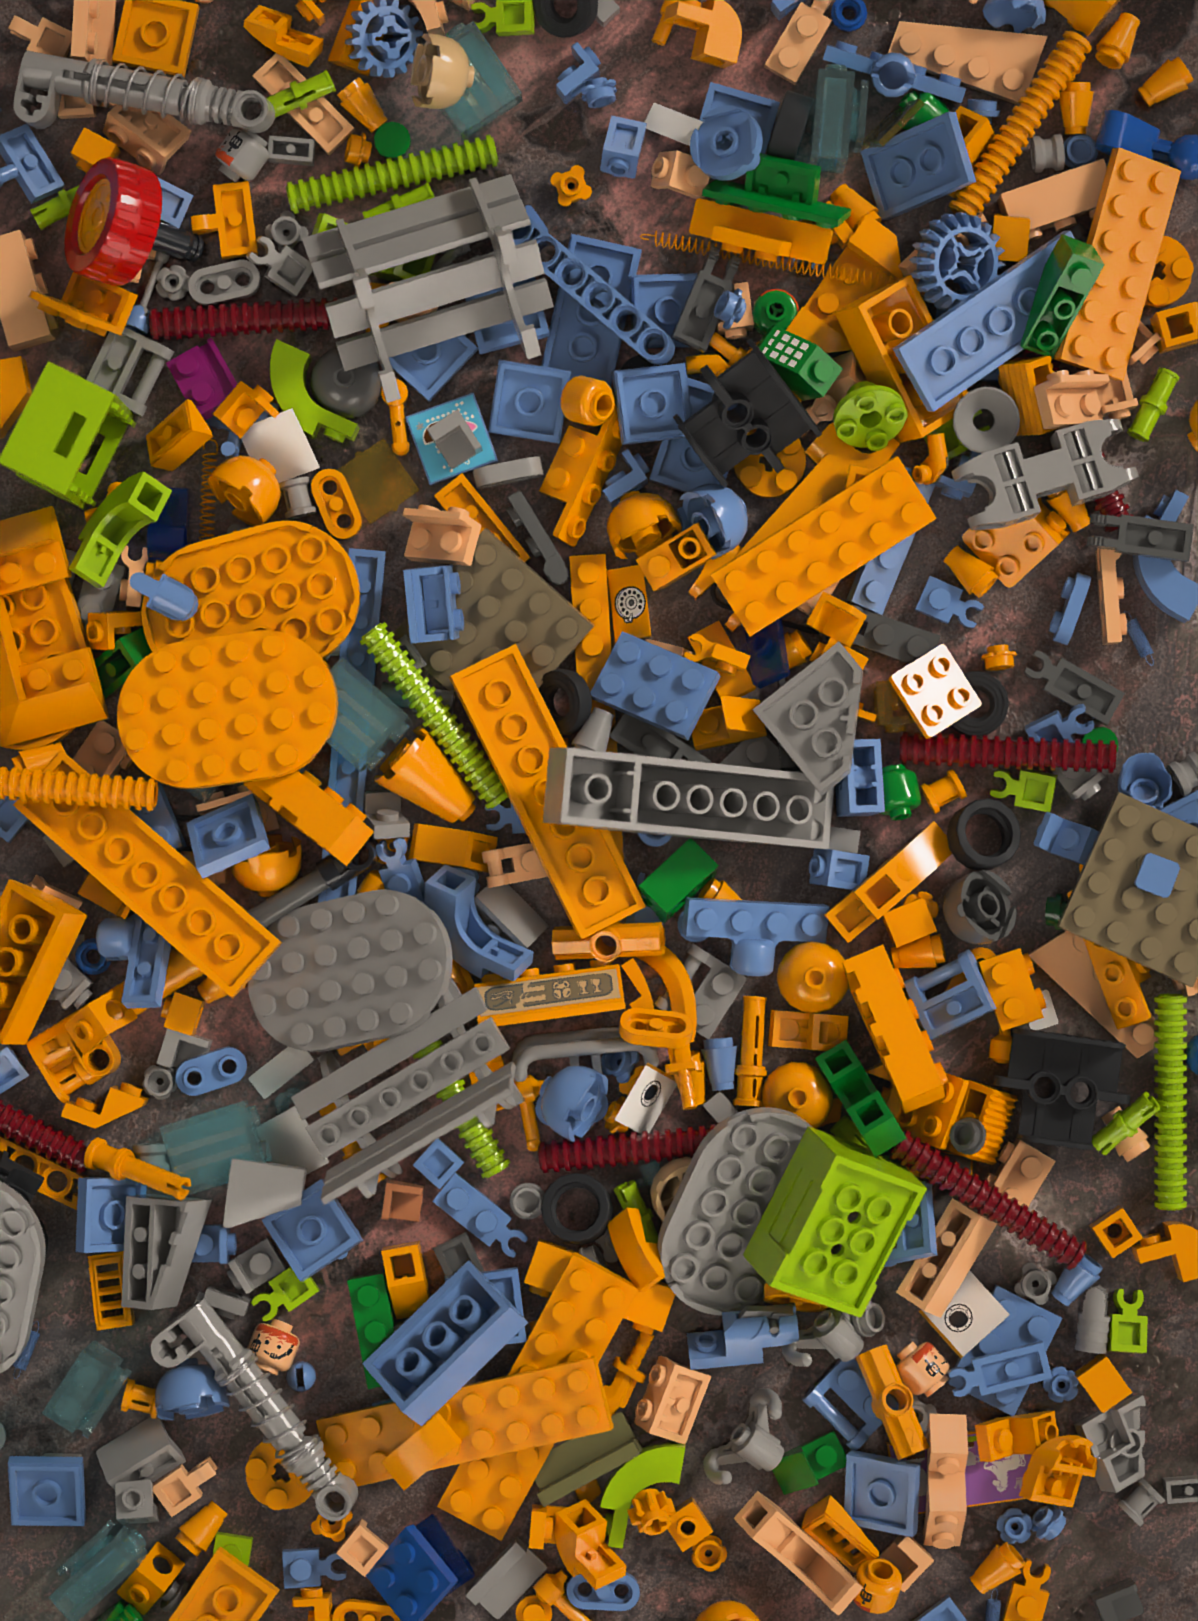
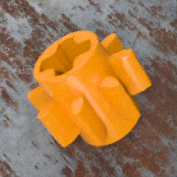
M645 1489L637 1493L635 1498L632 1499L634 1508L627 1510L631 1524L637 1525L639 1533L644 1532L647 1535H658L666 1531L669 1525L672 1524L669 1516L676 1514L672 1499L666 1497L665 1491L659 1492L656 1489Z

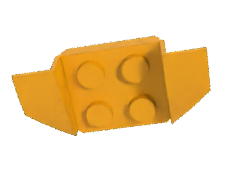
M867 214L849 239L846 248L831 267V278L836 265H838V278L843 266H845L844 279L847 277L849 268H852L851 282L856 269H858V283L863 270H865V283L870 271L872 272L871 284L874 282L876 273H879L878 287L883 274H885V286L890 275H892V282L898 278H903V274L898 267L901 260L897 236ZM828 272L827 277L822 280L806 305L802 306L786 331L818 345L825 353L852 350L834 313L860 297L877 290L876 282L872 288L870 287V278L866 286L863 285V278L861 283L857 285L856 277L852 284L849 281V277L844 283L843 273L840 280L837 281L836 273L834 278L830 280Z

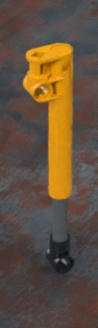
M370 840L366 841L364 845L369 851V858L362 865H358L351 860L345 866L329 854L316 862L317 868L247 911L244 907L242 908L266 928L328 888L334 891L359 874L374 867L378 861L376 845ZM177 949L170 952L162 1000L204 974ZM125 980L120 984L116 985L115 987H113L112 989L108 990L104 994L100 995L99 997L107 994L108 992L116 988H118L123 995ZM107 1002L106 1012L108 1015L116 1020L121 1019V1008L114 1002ZM83 1007L26 1043L30 1055L56 1097L64 1104L70 1101L69 1094L85 1084L91 1086L108 1074L114 1073L121 1063V1054L110 1035L89 1053L82 1054L64 1027V1024ZM132 1008V1009H133V1011L135 1012L136 1015H139L140 1013L144 1012V1011L147 1010L148 1008ZM99 1049L104 1050L109 1056V1064L105 1069L98 1068L94 1063V1055ZM76 1074V1076L73 1079L69 1080L68 1082H65L67 1079L71 1078Z

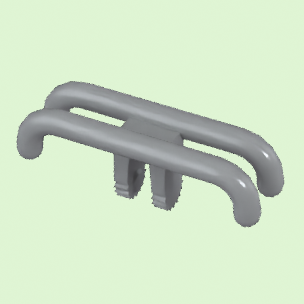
M618 1026L535 1034L525 1037L517 1044L513 1051L512 1062L516 1067L515 1080L523 1082L527 1078L529 1064L536 1060L569 1057L570 1066H579V1056L590 1055L592 1069L602 1074L600 1054L637 1051L643 1055L645 1065L648 1062L657 1067L659 1065L657 1047L634 1045L626 1042L621 1038Z

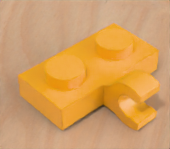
M249 181L213 185L216 214L191 216L193 235H203L218 231L222 259L246 257L249 252L258 255Z

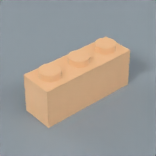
M1104 158L1000 194L997 203L1001 215L1029 218L1031 221L1029 242L1042 237L1043 230L1055 227L1056 231L1068 229L1077 224L1076 219L1089 215L1092 220L1107 170Z
M21 230L0 235V319L8 346L14 352L56 340L53 329L59 328L56 316L37 309L39 302L28 297L31 290L48 294V288L43 273L36 274L33 260L38 259V254L32 238L26 239Z
M952 1198L935 1226L937 1256L915 1260L896 1293L923 1311L941 1318L997 1223L988 1220L986 1216L978 1214L975 1209H970L968 1205Z

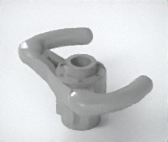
M870 1299V1301H869V1303H868V1305H867V1307H866L865 1310H869V1309H870V1307H871V1299ZM831 1308L821 1312L814 1320L812 1327L807 1330H799V1341L781 1346V1350L788 1363L794 1366L807 1367L812 1363L811 1355L799 1353L796 1351L797 1348L826 1349L834 1359L839 1358L843 1362H848L859 1355L863 1349L864 1342L852 1324V1315Z
M759 1388L750 1398L749 1416L745 1424L741 1423L734 1429L731 1434V1441L727 1445L713 1448L707 1453L703 1460L704 1473L709 1481L717 1485L729 1484L732 1481L731 1473L718 1470L719 1465L748 1462L756 1469H764L767 1472L772 1471L778 1466L783 1458L784 1448L780 1445L781 1441L769 1433L768 1415L773 1420L780 1419L782 1403L779 1395L772 1389Z

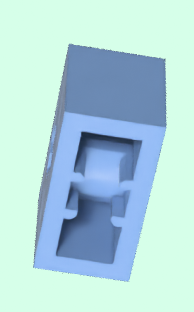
M856 739L854 741L851 773L835 785L837 817L872 816L885 812L880 739Z

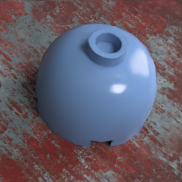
M707 483L681 495L679 500H683V506L677 509V516L680 520L682 531L699 522L716 552V555L711 559H716L732 551L741 543L747 532L748 516L744 501L735 492L719 484Z
M569 1066L557 1072L553 1077H547L540 1088L539 1094L542 1096V1117L548 1126L557 1134L572 1142L575 1141L574 1135L582 1138L592 1127L603 1105L597 1104L600 1092L607 1095V1077L585 1066Z
M188 1358L177 1365L176 1368L167 1371L158 1381L155 1390L156 1415L162 1420H174V1413L185 1415V1419H195L224 1411L223 1406L228 1408L230 1406L229 1396H226L227 1387L226 1385L219 1387L220 1384H217V1381L214 1379L215 1371L210 1365L198 1364L197 1358Z

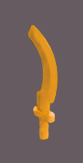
M666 946L665 953L662 956L637 957L651 966L663 980L669 994L671 1011L683 1013L692 1020L693 1034L690 1043L694 1042L697 1027L695 994L690 977L682 962ZM690 1043L683 1048H667L670 1064L665 1065L666 1075L677 1074L683 1110L697 1108L691 1071L702 1072L700 1061H692Z
M640 1332L635 1346H633L631 1354L625 1363L620 1360L621 1357H615L612 1365L618 1369V1372L610 1386H603L611 1416L619 1407H626L637 1381L641 1384L644 1383L647 1375L638 1369L654 1335ZM597 1479L576 1489L575 1493L580 1501L586 1499L591 1503L601 1494V1489Z

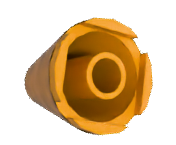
M420 725L412 730L417 736L411 742L404 738L389 754L379 768L384 774L375 775L374 781L385 789L450 823H454L457 820L464 822L476 808L473 804L475 795L434 738L429 734L428 730Z

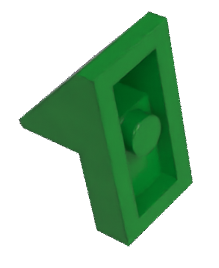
M834 1429L785 1452L778 1466L772 1471L783 1494L786 1495L819 1484L817 1480L845 1467L846 1454Z

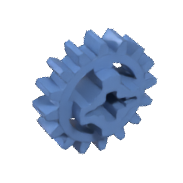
M374 0L373 3L371 1L361 3L363 12L353 11L351 13L356 23L346 25L345 29L352 32V38L345 40V44L353 45L355 49L350 53L349 57L350 59L360 58L361 61L358 69L368 70L370 68V76L380 77L382 74L384 78H390L395 76V72L397 74L406 73L405 63H413L414 55L412 53L418 45L416 37L423 35V31L414 29V25L419 21L418 16L408 17L411 7L409 5L398 7V0ZM382 34L393 35V38L386 39V41L375 40L376 37H381Z

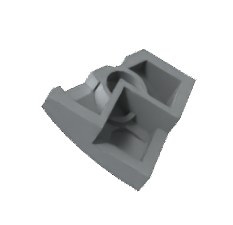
M232 1158L223 1227L232 1228L302 1205L307 1168Z
M1135 1395L1125 1399L1105 1413L1098 1411L1074 1424L1078 1436L1084 1437L1093 1443L1090 1451L1091 1455L1097 1459L1095 1478L1101 1491L1117 1493L1145 1476V1460L1142 1456L1145 1430H1140V1406H1145L1143 1395Z

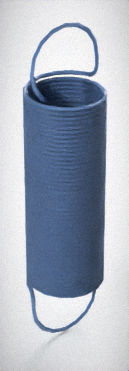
M1131 618L1127 623V632L1139 656L1142 658L1154 653L1137 618Z
M31 1330L30 1338L24 1351L12 1364L20 1369V1372L27 1368L40 1336L38 1330L37 1332H32Z
M991 1594V1599H987L985 1621H999L1001 1600H997V1597L992 1599Z

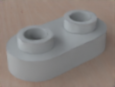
M236 260L195 271L189 279L188 290L196 303L202 306L218 305L253 296L260 288L261 276L257 267L250 261ZM242 274H246L250 278L249 283L245 286L237 284V278ZM207 282L214 284V290L210 294H204L201 291L203 284Z

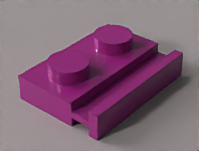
M212 337L207 339L208 343L201 347L195 346L166 362L184 398L192 400L205 421L214 416L215 410L237 386L234 376Z

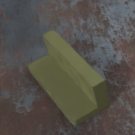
M622 1412L611 1416L614 1426L611 1431L570 1439L551 1449L535 1479L540 1489L537 1496L543 1507L641 1454L643 1449Z

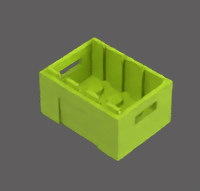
M48 361L0 456V464L16 472V476L21 480L85 511L89 505L95 507L97 502L92 498L128 426L135 427L136 422L132 420L134 414L116 394ZM97 433L105 436V439L87 475L79 472V469Z
M808 1126L743 1256L770 1287L861 1318L877 1288L875 1283L907 1220H912L927 1188L905 1166L900 1165L898 1159L892 1160L885 1154L875 1157L869 1148ZM856 1211L858 1213L857 1219L848 1222V1215ZM834 1245H842L841 1250L837 1254H831V1249Z

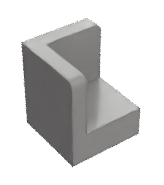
M458 409L427 428L428 434L452 469L483 451L482 446Z
M167 1028L156 1064L169 1068L178 1067L186 1059L210 1052L213 1040L198 1035L190 1036Z

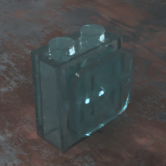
M474 21L468 25L460 23L446 33L447 37L461 44L468 56L469 65L474 67L472 87L466 88L464 95L455 105L440 109L462 141L523 101L521 91Z
M828 64L825 66V69L819 68L813 94L814 103L812 106L808 164L821 166V172L843 174L848 160L850 137L853 141L852 151L854 153H860L863 146L869 80H861L857 91L854 88L855 71H847V66L840 64Z
M341 657L330 670L338 694V714L332 735L326 742L360 772H363L366 767L372 771L385 757L386 754L381 750L388 742L392 740L394 743H397L409 730L410 726L406 722L411 717Z
M248 1099L159 1127L173 1173L190 1178L191 1187L182 1185V1188L190 1190L188 1195L227 1184L232 1158L264 1163L272 1161L268 1143L266 1140L260 1141L256 1127L261 1126L256 1105L249 1106Z
M94 1340L81 1351L42 1414L71 1433H74L77 1429L83 1432L82 1435L88 1439L95 1432L133 1372L127 1368L125 1370L122 1369L121 1365L124 1359Z
M108 1520L74 1550L55 1570L59 1576L63 1575L68 1569L72 1570L70 1575L48 1597L69 1621H79L142 1563L149 1552L144 1548L147 1546V1543L135 1529L129 1531L124 1525L113 1536H107V1533L114 1526Z

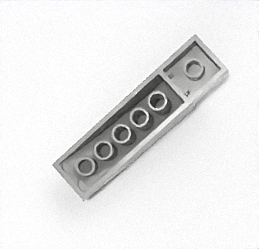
M567 747L549 748L543 823L653 835L829 849L834 786L821 796L804 773Z

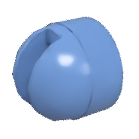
M296 1362L287 1371V1383L295 1391H307L315 1383L316 1371L308 1362ZM303 1368L304 1386H298L296 1369Z

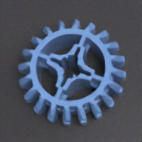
M960 212L954 215L944 214L941 215L940 220L934 219L930 221V230L923 229L919 232L923 242H916L912 245L918 251L917 257L914 256L909 259L913 264H917V269L911 275L913 278L920 279L916 286L919 292H925L923 300L934 303V307L940 310H950L999 276L997 275V270L1006 266L1003 262L998 261V256L1005 250L1002 247H995L1000 236L990 233L992 225L981 222V218L976 215L969 216L966 213ZM961 233L971 243L968 246H964L961 242H957L954 236ZM946 280H953L954 283L959 284L961 289L953 292L944 282Z

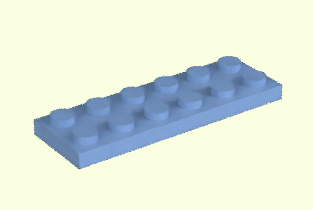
M1070 230L1061 232L893 348L894 353L928 412L936 411L1024 349L1021 348L1020 343L1044 265L1061 234L1074 238Z

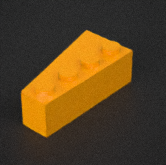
M884 945L842 961L849 990L904 1113L946 1097L943 1084L948 1083L946 1073L940 1062L935 1064L929 1053L934 1050L932 1042L926 1030L920 1032L916 1020L920 1019L912 999H906L902 988H905L903 978L897 967L893 968Z

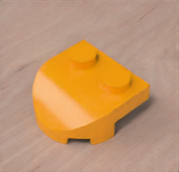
M1065 1435L1050 1439L1041 1444L1031 1456L1028 1468L1022 1478L1019 1496L1030 1501L1073 1508L1082 1476L1095 1477L1097 1459L1091 1455L1090 1451L1093 1443L1078 1435Z

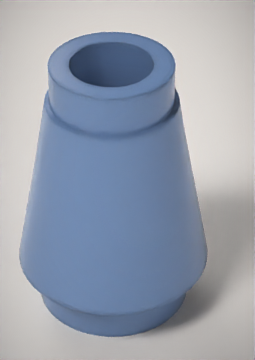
M725 1037L703 1040L704 1049H701L710 1083L712 1084V1091L734 1089L733 1081L737 1046H733V1038Z
M1085 1253L1074 1269L1069 1271L1064 1268L1051 1294L1062 1304L1069 1307L1073 1301L1100 1279L1098 1274L1102 1271V1266Z

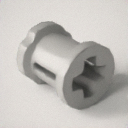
M308 476L279 483L287 508L285 513L287 520L298 519L317 513L316 507L312 506L307 487L310 483Z
M1142 1478L1139 1481V1486L1125 1500L1120 1499L1117 1504L1141 1527L1144 1524L1143 1518L1157 1504H1162L1165 1499Z

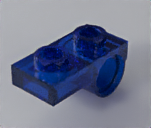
M169 488L172 492L157 522L150 523L148 526L147 555L150 561H164L177 550L187 546L188 488Z
M432 1514L416 1525V1528L459 1580L446 1596L476 1575L471 1564L455 1546L436 1515Z

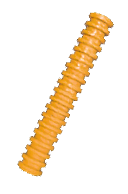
M1065 31L1063 33L1064 40L1057 42L1056 46L1058 49L1050 52L1051 59H1046L1044 61L1045 68H1041L1037 72L1039 77L1032 79V87H1027L1025 90L1026 96H1022L1018 100L1020 105L1013 107V115L1007 116V124L1001 125L999 128L1000 135L996 134L993 137L994 144H989L987 146L988 153L981 155L982 162L974 165L976 182L964 187L962 191H957L955 194L957 199L950 201L949 207L954 214L960 212L966 213L969 216H977V213L984 211L983 204L990 202L989 195L995 194L997 191L995 186L1003 183L1002 176L1009 174L1010 170L1008 167L1015 165V157L1021 156V148L1027 147L1029 144L1027 139L1033 138L1035 135L1034 128H1040V120L1046 119L1048 116L1046 111L1054 107L1053 100H1058L1060 98L1059 91L1066 89L1065 82L1072 80V72H1077L1079 70L1078 63H1083L1086 59L1084 54L1091 52L1092 47L1089 41L1082 35L1074 31Z
M2 766L0 768V800H4L8 796L12 801L20 797L21 801L25 802L32 798L33 802H39L40 799H43L45 803H50L51 800H55L56 804L66 801L68 805H73L74 802H78L79 806H84L87 802L91 807H95L97 803H100L103 808H107L108 804H112V807L116 809L123 805L124 809H130L131 806H135L136 810L146 807L148 811H153L158 800V783L153 778L145 781L143 777L133 780L132 776L122 779L120 775H116L112 779L108 774H104L102 778H99V775L95 773L88 777L86 773L76 776L75 772H69L68 775H65L63 771H58L57 774H53L52 770L42 773L40 769H35L34 772H31L29 768H24L21 772L17 767H13L11 771H8L7 767Z

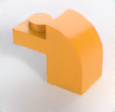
M680 0L666 7L663 21L696 30L691 59L723 69L737 63L742 40V28L736 12L724 0H707L701 3L697 0Z
M1177 1221L1162 1222L1166 1237L1161 1238L1160 1233L1142 1236L1143 1239L1139 1241L1140 1244L1131 1246L1134 1259L1140 1264L1171 1255L1179 1280L1187 1282L1198 1279V1230L1185 1223Z
M584 1499L556 1512L554 1536L559 1555L572 1577L581 1574L597 1590L626 1575V1564L605 1543L607 1521Z

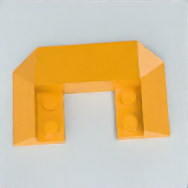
M54 506L0 520V745L4 747L109 719L91 648L86 647L21 665L3 597L72 577L71 570L68 569L69 563Z

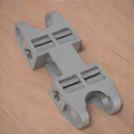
M1092 420L1056 430L1049 438L1053 451L1027 459L1023 458L1019 443L1016 442L986 451L955 468L951 472L954 482L967 480L968 483L981 484L989 493L990 501L989 505L985 507V511L967 519L970 529L1004 528L1034 519L1041 512L1037 500L1040 497L1067 490L1073 507L1106 497L1139 478L1136 467L1124 469L1123 466H1113L1106 462L1102 456L1101 448L1105 439L1123 431L1120 420Z

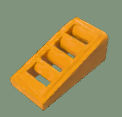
M124 1251L88 1256L96 1331L131 1326L135 1323L133 1308L121 1307L122 1300L103 1302L102 1297L103 1295L121 1293L122 1298ZM118 1263V1270L99 1273L98 1266ZM115 1278L120 1280V1285L101 1287L100 1281ZM123 1308V1315L105 1317V1310Z
M831 1495L824 1497L807 1509L801 1529L853 1573L857 1571L859 1565L864 1561L878 1558L880 1552ZM857 1548L859 1552L853 1555L850 1551Z

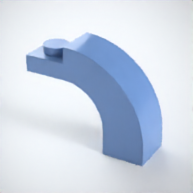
M1178 490L1173 491L1169 497L1163 495L1153 514L1158 516V520L1176 522L1189 496ZM1132 555L1135 574L1147 597L1155 606L1182 623L1189 621L1198 605V583L1183 576L1174 567L1171 560Z
M445 864L425 882L424 903L443 922L450 939L452 958L465 970L479 978H482L488 971H491L514 982L533 963L534 952L497 935L488 928L479 916L475 906L476 878Z

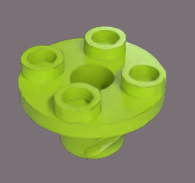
M862 381L851 386L846 396L838 403L833 414V424L838 438L846 444L859 448H868L871 451H879L884 449L888 441L901 431L908 413L902 397L895 390L869 381Z

